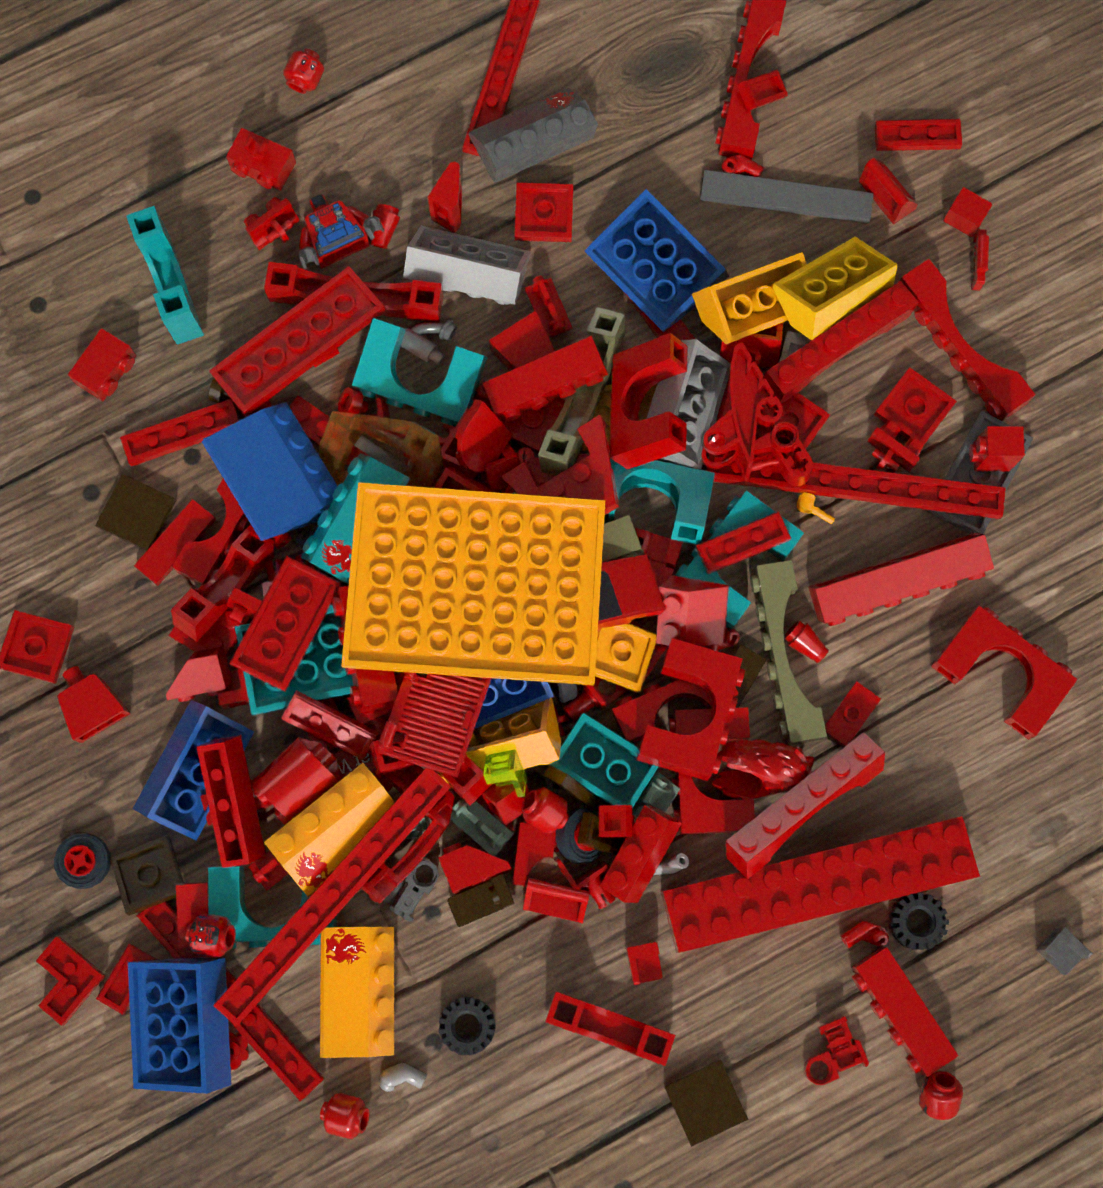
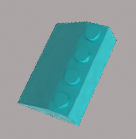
M333 605L328 609L286 692L243 671L252 716L287 708L296 690L317 701L350 694V686H354L352 674L347 675L345 668L341 666L343 645L340 644L338 627H342L340 616H335ZM251 623L240 625L239 627L235 626L238 646Z

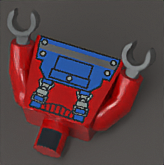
M322 194L313 197L309 201L313 213L305 217L307 225L301 229L299 258L302 267L305 269L307 263L315 262L316 265L323 269L369 247L367 234L372 240L374 239L373 233L375 231H385L379 218L375 216L370 217L353 206L346 207L342 201H336L329 205L327 199Z

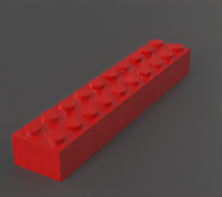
M963 816L766 865L749 879L741 872L666 890L661 892L676 953H681L980 877Z

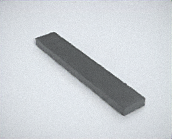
M705 170L700 200L869 223L874 193Z

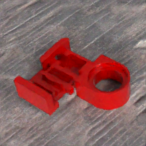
M845 1016L818 1026L820 1034H825L829 1044L825 1046L826 1049H830L831 1054L825 1050L811 1056L804 1064L806 1078L816 1085H825L840 1078L839 1072L862 1063L864 1067L869 1065L862 1044L859 1040L853 1039ZM815 1061H823L827 1066V1074L822 1079H815L810 1073V1067Z

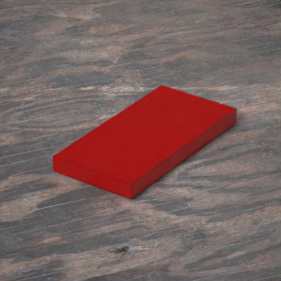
M286 556L229 664L286 692L332 604V599L335 598L339 587L342 585L341 582Z

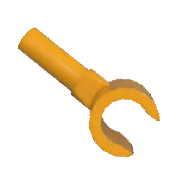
M805 492L799 495L797 501L798 511L817 515L829 524L834 522V517L814 506L816 498L814 495Z

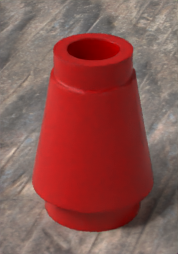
M377 204L376 210H373L372 217L379 218L385 231L377 230L373 233L372 246L382 249L388 248V244L400 220L398 208L386 204Z
M798 620L784 635V639L788 641V646L814 660L816 663H819L829 652V649L825 647L808 623L804 624Z

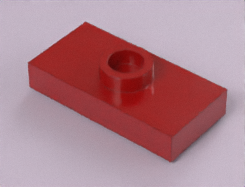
M856 681L826 722V734L845 747L853 740L881 698Z

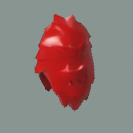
M743 739L728 742L723 745L722 750L717 755L722 756V761L727 763L726 766L734 770L719 773V778L712 781V786L723 791V794L726 796L747 800L787 793L812 773L811 769L815 758L813 756H806L799 747L794 748L781 742L773 743L760 739L752 741Z

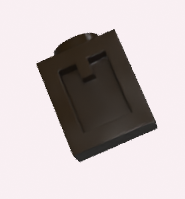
M503 874L492 878L491 881L452 896L447 900L458 927L515 905Z

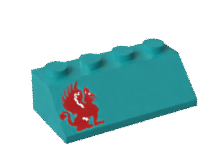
M361 453L351 461L348 467L349 474L343 484H339L335 489L333 502L329 509L325 510L319 517V526L314 535L306 540L303 546L304 553L301 558L348 584L358 483L405 486L410 480L404 474Z

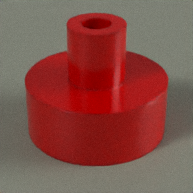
M351 387L344 389L338 402L339 414L348 418H355L359 412L366 413L368 402L363 401L362 392Z

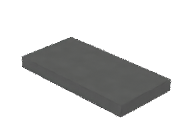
M981 410L944 480L1005 487L1007 490L1022 459L1009 472L974 471V462H970L969 448L987 426L1010 425ZM1024 433L1025 454L1033 440V437ZM927 510L930 514L968 534H984L992 519Z

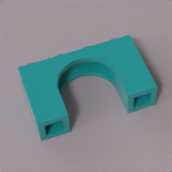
M155 206L126 215L134 240L145 258L158 293L153 294L161 319L172 338L178 345L204 336L172 240Z
M373 318L352 386L360 388L359 391L364 396L375 399L376 394L387 397V404L402 408L403 404L414 407L413 412L416 414L430 417V414L433 413L442 416L440 422L456 426L466 409H470L488 357L456 346L444 382L433 392L422 395L415 394L403 386L396 371V360L406 329Z
M610 458L611 468L614 471L618 501L624 493L634 488L647 487L664 493L673 502L676 512L671 539L696 545L701 543L715 473L656 460L626 469ZM616 509L605 515L604 524L614 521Z
M746 490L741 498L736 495L726 508L730 513L724 520L718 518L709 530V533L712 534L710 539L776 512ZM784 517L782 519L790 534V541L767 550L782 562L804 534L803 531ZM696 548L691 554L695 558L690 565L683 564L674 575L726 584L720 578L717 571L707 574ZM730 586L728 591L726 628L733 629L749 608L751 602Z
M208 867V914L225 916L235 927L236 938L231 949L237 948V942H249V948L265 947L268 941H271L285 924L269 928L260 925L250 916L245 904L244 867ZM303 891L300 907L308 899L307 895ZM337 915L326 928L337 927ZM321 933L311 945H321Z

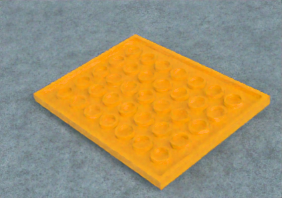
M358 483L342 668L594 685L605 500Z

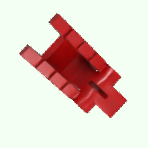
M743 342L734 347L723 416L706 431L703 438L704 448L701 459L706 467L710 469H719L735 461L745 482L749 481L752 471L776 465L788 484L802 486L810 478L813 469L812 458L800 441L796 426L790 422H780L783 414L782 404L777 396L773 397V389L766 378L763 379V374L755 361L752 362V356ZM770 409H776L774 413L773 411L770 413ZM761 425L771 427L769 433L765 430L760 432L758 429H760ZM713 434H716V435L708 442L709 437H710L711 435H713ZM708 452L712 455L723 454V458L719 462H711L707 459L706 453ZM766 456L768 457V459L766 460H759L753 462V459H758ZM794 465L796 466V468H798V469L795 470V471H793V466H794Z

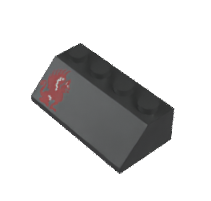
M567 88L474 129L468 135L495 183L593 139L598 123L585 99Z

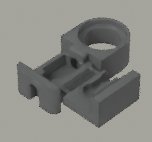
M422 860L405 878L408 884L401 882L383 900L388 904L390 901L395 904V906L389 905L392 912L409 922L414 920L410 916L424 892L429 895L437 882L439 873L436 865L428 860ZM421 865H428L433 870V878L428 883H420L416 879V870Z

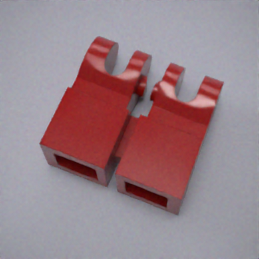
M635 528L644 552L641 555L647 554L658 589H660V586L671 575L673 576L683 548V542Z

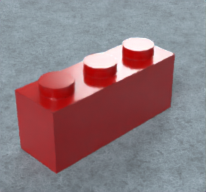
M644 805L632 826V837H626L600 887L624 903H638L681 827L682 822L658 807Z

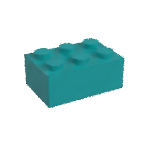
M584 713L561 746L559 760L550 763V767L553 766L570 775L600 798L606 805H632V808L658 769V766L636 760L639 752L638 747Z

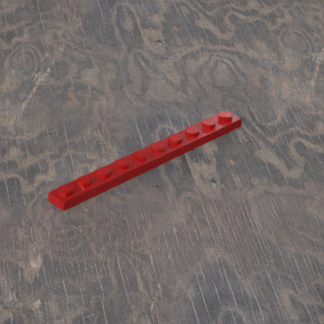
M709 453L708 460L719 462L723 458V454L712 455ZM768 457L753 459V462L759 460H766L768 459ZM735 461L719 469L707 467L708 472L715 473L713 482L796 493L805 492L819 496L1001 519L1004 512L1005 487L813 463V469L807 483L802 486H792L784 479L776 465L752 471L748 482L743 480ZM795 465L793 466V471L798 469Z
M425 768L213 1006L237 1027L451 786L434 770Z

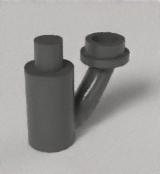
M449 319L446 323L427 322L414 325L411 328L407 327L401 347L427 363L432 360L440 365L445 355L437 350L438 345L426 339L423 335L440 333V339L450 341L457 330V326L454 324V321Z

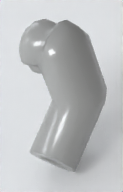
M399 1063L385 1069L381 1073L379 1085L382 1090L387 1092L393 1091L395 1086L404 1082L421 1089L427 1074L406 1063Z

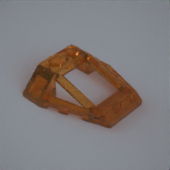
M332 411L317 453L337 486L341 483L343 484L349 474L344 470L353 447L348 437L353 430H358L365 435L411 455L407 464L408 469L404 473L405 476L410 478L407 485L413 484L433 488L443 462L439 438L436 433L413 421ZM382 429L406 434L405 439L395 436Z

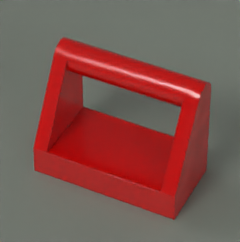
M872 158L866 163L859 183L866 192L874 193L873 200L894 225L914 211L918 204L883 161Z
M457 162L449 163L428 195L431 221L452 233L458 231L462 219V182L460 165Z
M529 878L523 910L583 923L590 892Z

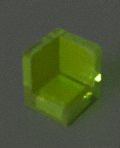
M516 749L486 755L483 776L487 785L495 783L496 786L500 787L513 784L517 796L524 797L527 777Z

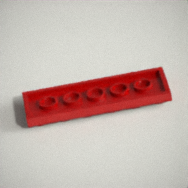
M348 266L209 370V372L247 417L370 324L373 318H378L386 311L385 307Z

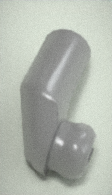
M680 853L660 862L654 875L674 874L686 868L689 864L688 857Z

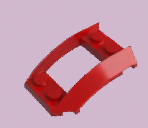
M416 766L378 776L375 775V777L387 792L394 787L402 794L424 769L421 766ZM447 791L426 814L432 822L408 852L391 869L383 863L361 887L369 895L370 900L381 903L414 870L449 826L455 796L450 791Z

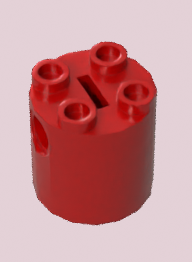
M298 737L265 770L252 780L254 784L251 787L254 789L253 793L263 804L267 805L271 802L274 805L273 810L276 812V817L286 825L340 781L337 759L321 742Z

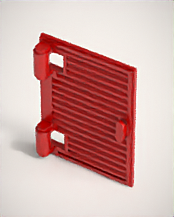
M404 672L388 722L385 723L377 753L458 777L492 678L427 674L425 678L418 676L417 673ZM396 731L406 734L401 748L392 745Z

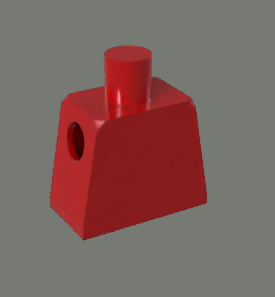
M536 311L489 340L490 351L510 371L555 352Z
M79 666L69 668L62 674L69 688L60 692L57 698L68 730L74 741L83 743L131 714L107 683L97 674L93 673L85 678Z

